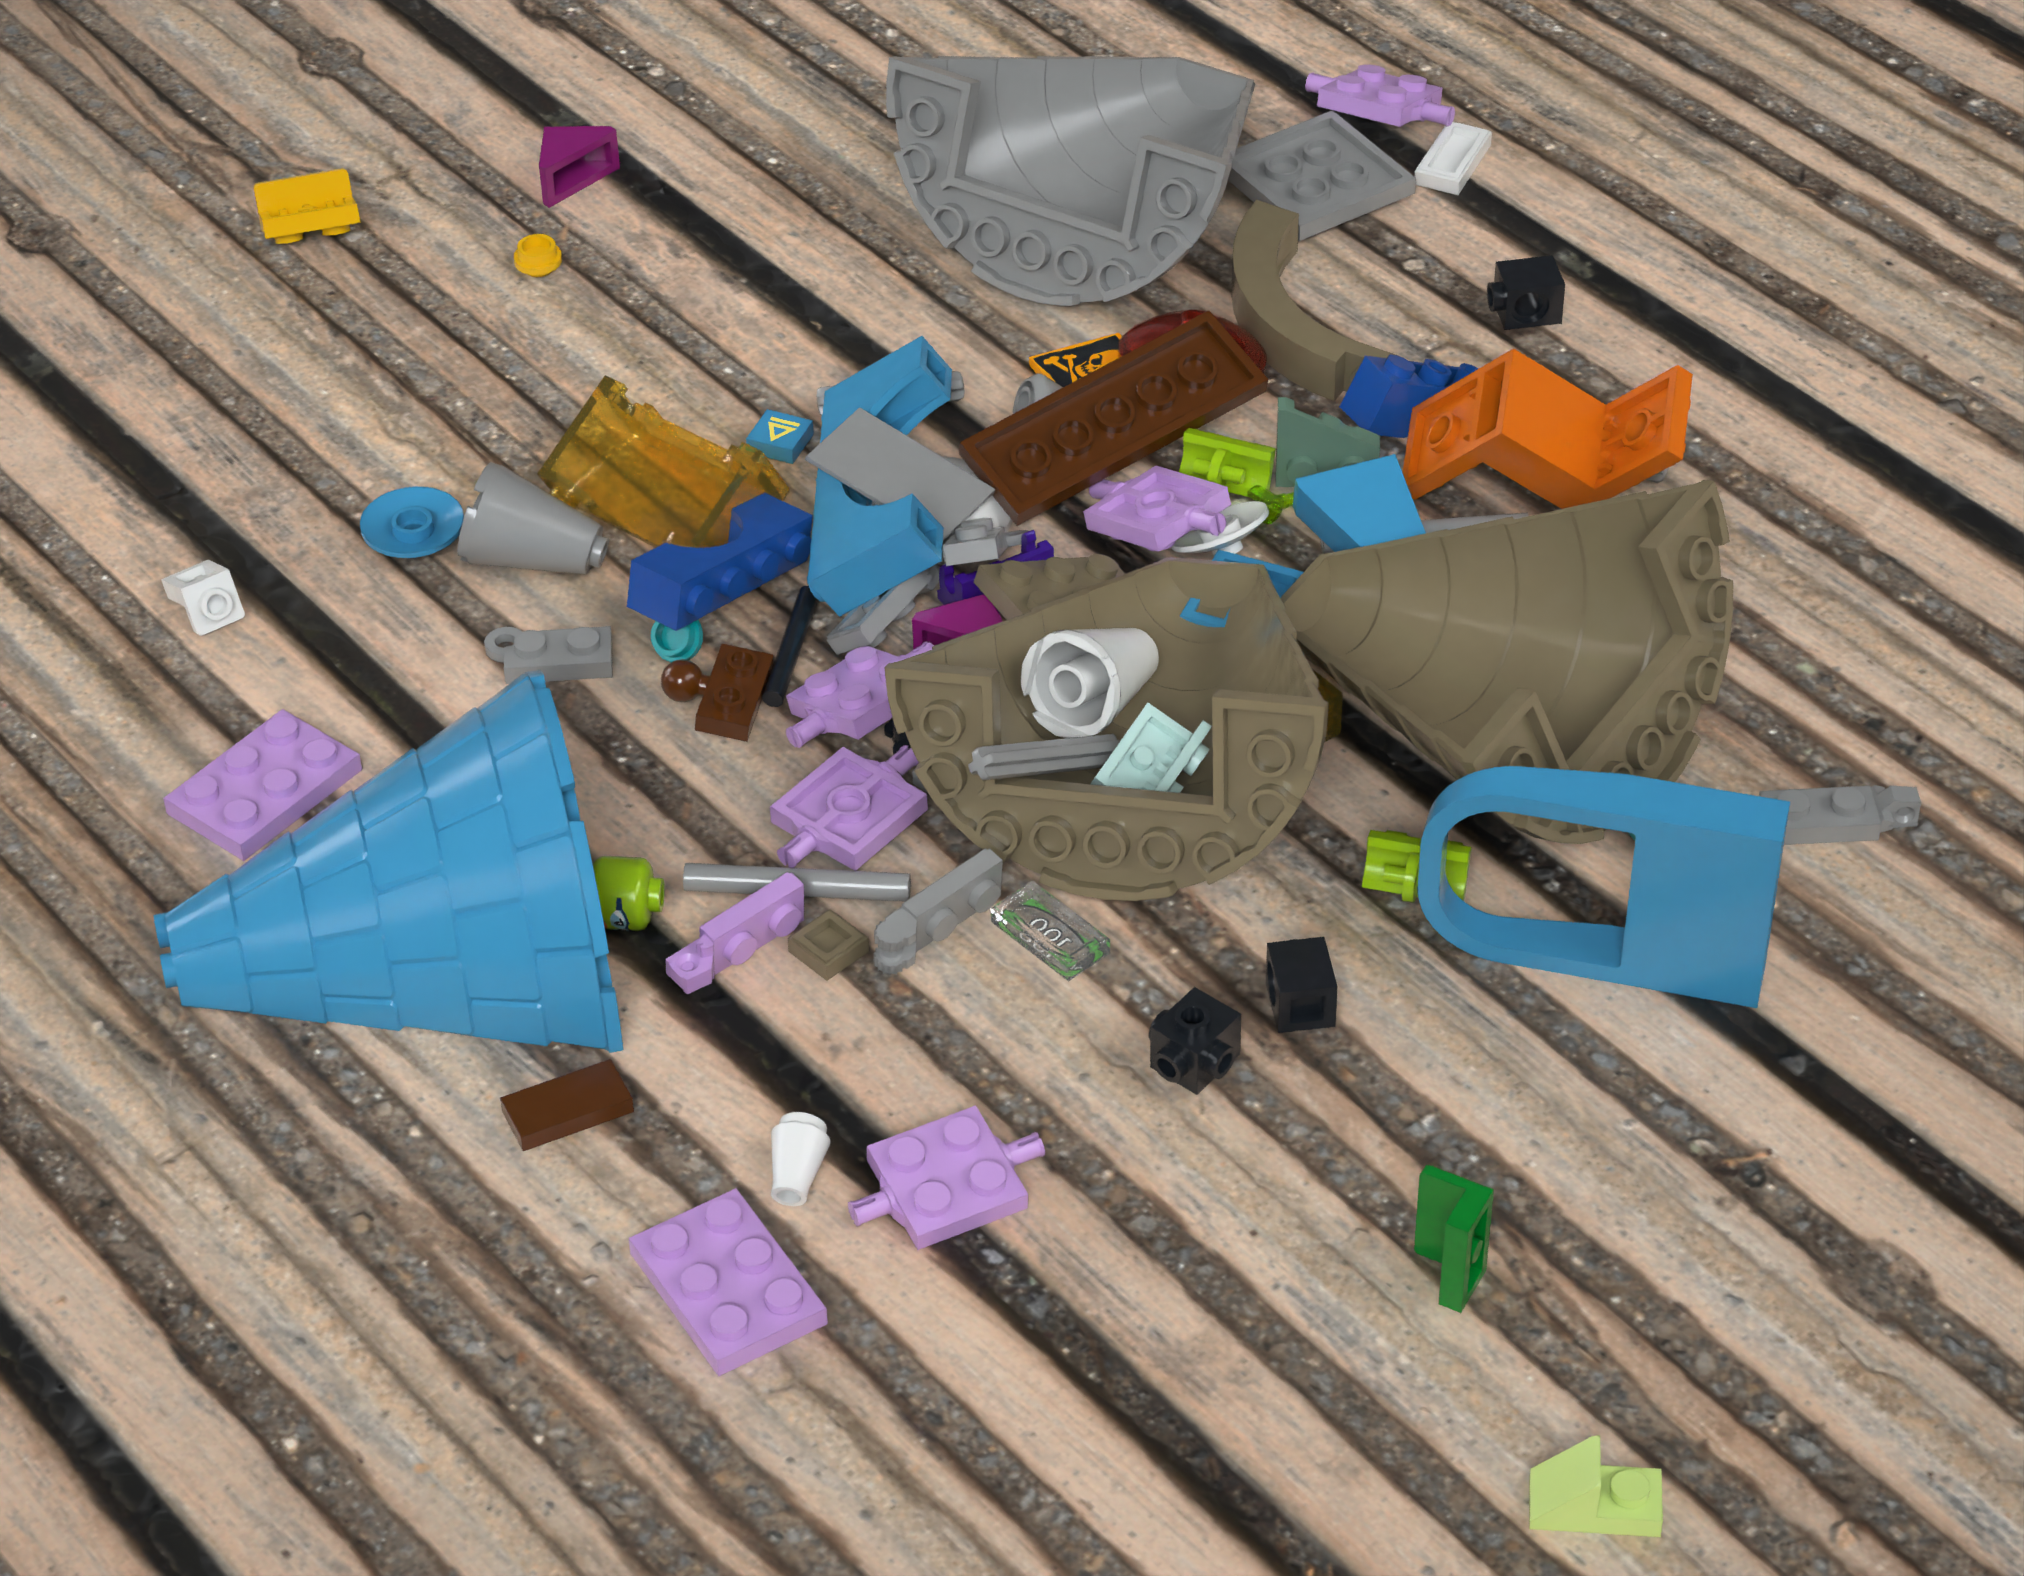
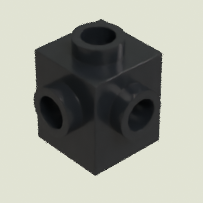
M1194 987L1170 1010L1161 1011L1152 1022L1148 1035L1151 1040L1150 1068L1157 1071L1165 1080L1177 1083L1198 1095L1213 1079H1220L1225 1076L1233 1065L1234 1060L1240 1055L1242 1014Z

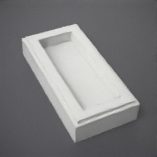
M1452 122L1450 126H1444L1415 170L1416 185L1459 195L1491 146L1492 132L1457 122Z

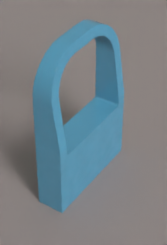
M1503 766L1476 771L1446 787L1430 808L1420 845L1418 873L1419 903L1426 919L1443 938L1459 949L1486 960L1757 1008L1766 966L1790 801L1619 773L1523 766ZM1497 811L1634 834L1636 838L1625 928L1604 924L1502 917L1473 908L1455 894L1447 880L1446 855L1448 832L1464 818L1478 813Z

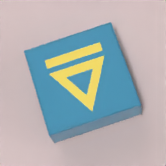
M767 409L746 438L747 453L793 464L814 435L813 420Z

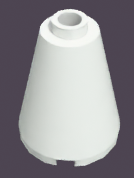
M1137 628L1078 629L1052 632L1029 648L1022 663L1021 688L1023 695L1030 696L1037 710L1032 713L1037 722L1055 736L1075 738L1096 735L1111 724L1154 674L1159 662L1158 649L1153 639L1146 632Z

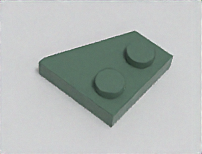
M1278 397L1276 487H1295L1296 478L1380 458V435L1358 426H1347L1339 418L1324 412L1316 418L1294 409V400L1287 397Z

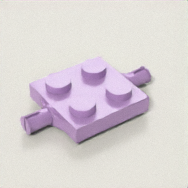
M1360 65L1357 70L1347 75L1331 78L1312 72L1306 79V91L1318 93V107L1398 127L1416 120L1421 122L1427 120L1450 126L1455 116L1454 107L1441 105L1443 88L1426 84L1427 79L1417 75L1397 77L1385 74V69L1380 66Z
M1154 466L1140 476L1125 482H1112L1103 479L1090 486V496L1101 500L1084 510L1083 513L1088 530L1110 536L1116 540H1123L1145 547L1150 551L1159 552L1172 547L1177 539L1191 530H1202L1218 536L1226 527V518L1219 512L1230 506L1231 501L1227 486L1160 466Z
M925 641L908 654L895 656L870 646L859 647L848 652L844 660L825 672L811 675L805 680L804 685L786 695L791 714L803 718L800 722L786 729L788 740L797 748H801L819 734L842 733L859 740L892 718L887 696L884 667L888 663L898 662L930 651L934 645Z
M903 745L886 762H878L862 758L842 747L770 806L771 823L795 836L786 845L777 850L778 858L783 865L786 866L788 864V868H794L809 853L819 851L856 871L928 810L927 793L910 785L902 778L906 772L919 763L912 748L908 750V746Z
M975 1105L867 1146V1162L879 1181L880 1191L856 1201L848 1202L850 1216L854 1220V1224L860 1226L865 1222L889 1214L894 1220L905 1227L917 1250L1012 1215L1028 1208V1193L1014 1171V1166L1037 1157L1045 1156L1043 1142L1039 1138L1038 1133L1033 1132L1031 1135L1004 1144L992 1134Z

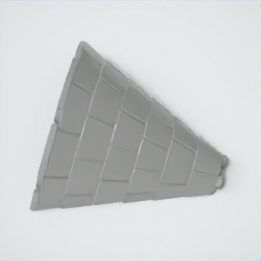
M893 56L889 57L886 108L887 117L895 118L901 149L894 152V156L902 180L916 209L940 243L946 249L955 247L964 258L974 265L971 271L975 275L1000 290L1019 298L1042 304L1074 306L1083 302L1102 300L1107 302L1136 292L1155 282L1190 252L1212 220L1225 191L1233 158L1255 88V82L1253 79L1181 57L1037 56V58L938 56V58Z

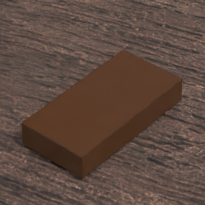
M611 1059L500 1097L502 1113L522 1151L634 1112L633 1098Z

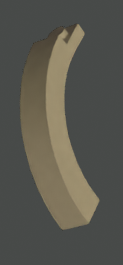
M1256 199L1238 226L1233 243L1231 297L1238 326L1251 347L1274 370L1310 392L1335 401L1343 391H1348L1365 356L1387 358L1388 355L1395 354L1355 341L1322 326L1294 303L1284 289L1280 276L1291 259L1297 254L1299 214Z

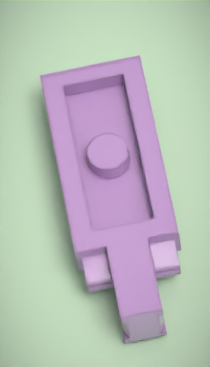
M786 872L699 927L700 938L666 958V974L686 994H689L711 984L716 974L732 964L740 965L753 955L755 950L776 937H784L790 934L799 923L804 921V884L792 872Z

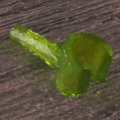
M1255 485L1250 488L1247 496L1255 501L1264 502L1267 505L1269 515L1262 523L1272 524L1278 519L1283 509L1293 506L1294 492L1276 495L1261 485Z

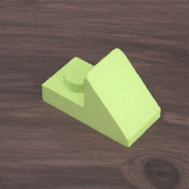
M1600 1435L1591 1436L1530 1469L1529 1529L1661 1537L1663 1524L1662 1469L1601 1465Z

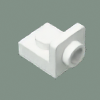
M211 560L203 561L161 579L168 599L185 607L193 631L200 636L238 621L245 616L229 569Z

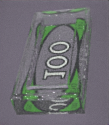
M1033 880L991 907V922L1068 982L1110 954V939Z

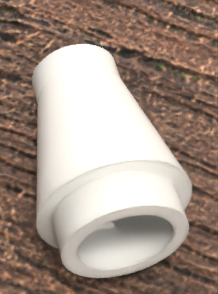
M803 1112L787 1113L781 1117L779 1124L771 1131L773 1171L771 1197L782 1205L801 1206L806 1203L810 1186L830 1146V1138L826 1134L827 1126L817 1116Z

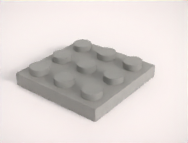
M1333 110L1237 148L1228 181L1253 202L1257 199L1298 213L1299 241L1413 195L1416 189V177Z

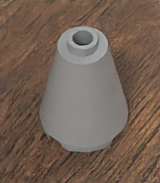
M490 462L484 468L474 488L480 494L473 508L467 506L457 549L458 556H461L460 560L476 565L587 575L592 566L601 567L609 545V538L602 536L603 526L503 465Z

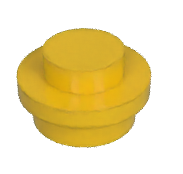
M532 234L522 238L514 252L515 267L520 272L532 277L546 276L556 270L562 263L560 248L552 237L545 234Z

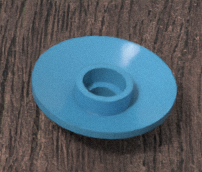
M418 486L405 487L387 492L373 500L361 515L360 530L365 543L373 550L391 557L416 558L436 553L454 542L460 535L464 514L460 503L452 495L442 490Z

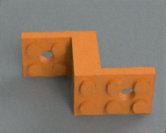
M1513 348L1412 408L1402 471L1412 499L1416 500L1432 490L1440 488L1448 481L1477 467L1482 462L1560 509L1610 499L1683 460L1686 448L1685 437L1688 411L1691 405L1690 394L1693 374L1676 365L1612 402L1604 404Z

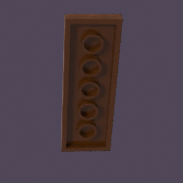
M1208 310L961 441L959 455L981 481L995 488V493L992 496L1016 526L1183 437L1184 432L1188 428L1198 429L1263 394L1267 390L1269 379Z

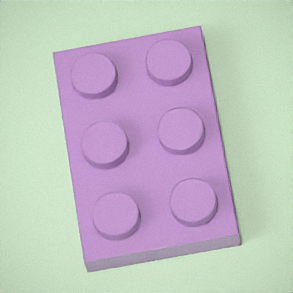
M282 709L165 796L163 799L166 813L242 861H245L362 770L360 754Z
M737 1188L629 1238L630 1254L718 1377L828 1324L827 1308Z

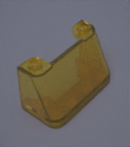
M606 375L537 473L550 489L549 494L574 509L578 508L655 548L664 543L693 548L715 547L727 544L732 508L763 493L784 501L790 492L789 487L763 451L744 442L741 443L739 448L731 444L728 450L663 419L657 410L646 402L643 406L639 403L632 404L625 395L628 390L625 384Z

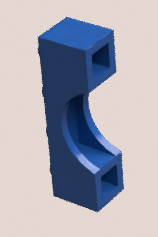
M764 492L732 508L727 544L715 547L693 548L664 543L631 560L627 607L677 631L808 561L811 550L810 536L813 515Z

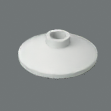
M1260 501L1230 505L1219 512L1226 518V527L1218 536L1202 530H1191L1177 539L1171 549L1181 553L1212 551L1213 556H1215L1218 550L1236 554L1243 549L1241 539L1257 529L1268 517V507L1264 502Z

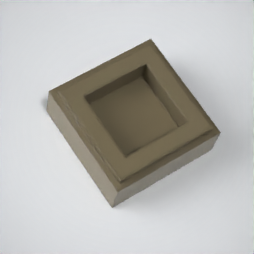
M829 909L788 937V951L828 981L869 952V938Z

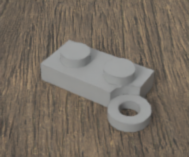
M979 518L961 522V528L955 529V532L943 544L946 566L999 559L1007 547L1021 545V536L1023 533L1028 532V530L1005 532L1004 527L993 528L992 518Z
M611 626L540 631L527 630L523 632L514 627H501L491 631L485 637L486 655L491 660L504 663L506 684H510L525 672L535 670L543 672L545 682L613 677ZM502 642L514 643L504 648L498 646Z

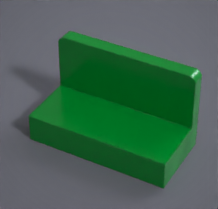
M1425 1165L1419 1175L1414 1251L1421 1256L1442 1263L1438 1304L1462 1313L1487 1269L1494 1189L1434 1166Z

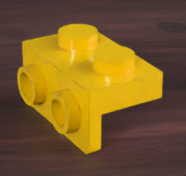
M345 168L258 182L253 186L261 230L265 239L274 238L276 244L300 241L303 239L304 232L322 230V235L325 236L343 234L350 231V224L361 223L357 203L352 197L349 175Z

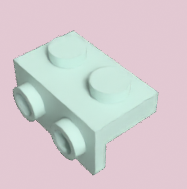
M1147 703L1091 784L1180 793L1184 787L1175 780L1181 771L1192 776L1210 749L1201 742L1212 726L1203 720L1193 734L1153 705Z

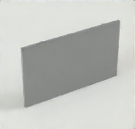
M860 407L805 457V460L879 505L894 502L913 493L944 527L943 542L955 529L961 526V522L966 521L995 493V488Z

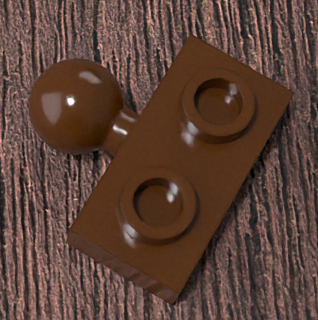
M722 643L710 676L702 674L700 668L692 661L685 659L675 660L664 668L661 675V687L666 696L676 702H688L698 695L703 696L696 713L695 731L748 742L773 667L774 655Z

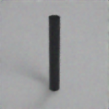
M803 586L799 589L762 696L764 703L771 707H779L784 701L818 601L812 594L809 586Z

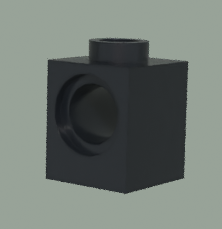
M1553 255L1498 261L1495 263L1494 282H1489L1487 285V300L1490 311H1497L1504 330L1562 324L1565 282Z
M1325 937L1267 943L1266 987L1278 1033L1336 1027L1338 986Z

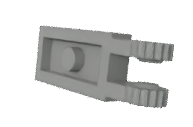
M985 848L902 903V907L885 917V921H880V924L876 925V930H874L875 944H878V948H875L874 966L878 967V971H882L883 974L897 975L898 972H902L903 968L908 969L915 964L916 952L932 941L939 942L944 940L954 931L959 923L976 912L982 913L990 909L1001 896L1003 860L990 848L988 850Z

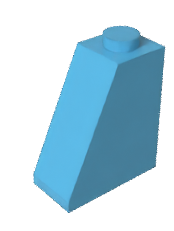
M1395 454L1295 479L1293 509L1296 516L1334 552L1426 533Z

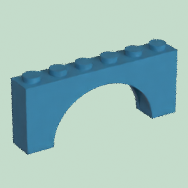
M923 336L918 337L825 391L820 443L859 407L903 434L908 435L925 417L950 400L952 369ZM818 468L812 539L810 543L809 572L807 576L808 586L817 600L826 602L840 617L941 562L944 527L913 493L891 503L872 506V500Z

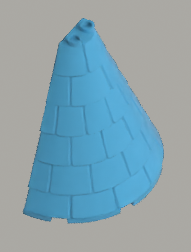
M535 670L520 675L481 706L469 710L419 748L410 749L359 788L345 793L294 832L290 833L288 831L230 875L224 874L170 911L153 915L159 947H170L171 949L170 953L160 954L166 988L178 986L181 1005L184 1007L252 1013L325 1024L329 1021L400 1031L403 1027H412L548 1046L551 1042L604 1049L609 1051V1053L624 1050L616 992L614 987H612L606 955L609 953L585 825L584 821H580L574 790V776L550 689L546 688L543 672Z

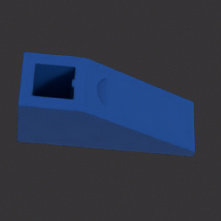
M1388 355L1387 358L1365 356L1339 407L1363 429L1380 436L1405 438L1408 437L1413 407L1479 368L1466 363L1461 364L1460 367L1446 366L1432 359H1425L1423 363L1414 362L1397 355Z

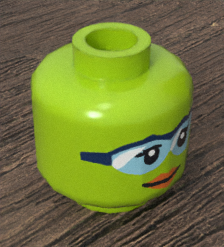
M600 856L595 860L593 869L605 930L641 931L645 929L651 920L652 912H662L665 895L664 879L654 878L651 864L642 857Z

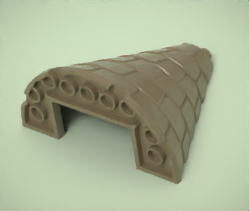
M1702 480L1695 484L1651 494L1643 491L1514 519L1512 516L1451 530L1444 529L1379 544L1320 554L1282 595L1281 600L1286 607L1287 616L1297 631L1296 641L1305 657L1314 665L1321 667L1348 693H1352L1364 702L1386 724L1403 734L1432 761H1436L1456 780L1473 772L1488 768L1523 766L1629 774L1676 782L1701 740L1696 733L1692 732L1702 704H1715L1725 670L1733 615V580L1721 577L1718 546L1730 542L1729 532L1715 481ZM1495 811L1517 830L1534 838L1552 842L1583 844L1604 839V831L1607 830L1552 819Z
M1168 557L1124 575L1078 590L1074 594L1031 608L1029 613L932 646L930 651L898 662L888 663L884 667L887 696L896 731L898 734L905 732L914 755L919 762L914 772L932 800L947 818L982 850L990 848L1003 860V863L1012 859L1023 867L1040 874L1039 883L1075 895L1103 900L1139 901L1170 897L1180 888L1207 881L1208 885L1215 883L1237 871L1259 855L1279 835L1299 808L1320 762L1327 731L1329 702L1324 700L1318 690L1319 680L1296 641L1297 631L1286 614V607L1279 597L1266 567L1262 564ZM1190 597L1200 599V605L1196 612L1224 619L1229 611L1225 627L1198 625L1181 618L1180 614ZM1137 628L1146 632L1153 639L1158 649L1159 662L1154 674L1111 724L1096 735L1114 734L1117 740H1121L1147 703L1153 705L1193 734L1203 720L1212 726L1201 742L1210 749L1192 776L1181 771L1175 780L1184 787L1180 793L1092 785L1091 782L1101 768L983 781L978 774L972 775L968 764L973 761L972 751L977 747L1064 739L1063 737L1055 736L1037 722L1032 714L1037 710L1030 696H1024L1021 688L1022 663L1029 648L1044 636L1059 630Z

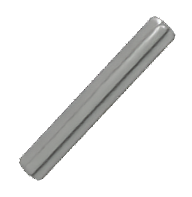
M1114 734L982 746L972 751L973 761L968 764L972 775L978 774L983 781L1102 768L1121 740H1117Z

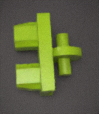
M1188 428L1184 432L1180 473L1227 486L1230 493L1263 501L1269 496L1276 448Z
M1370 830L1367 839V855L1362 888L1402 894V901L1414 903L1416 897H1418V873L1422 838L1411 837L1407 833L1391 830L1386 832ZM1448 840L1446 855L1447 880L1455 894L1464 901L1471 847L1464 846L1462 842Z

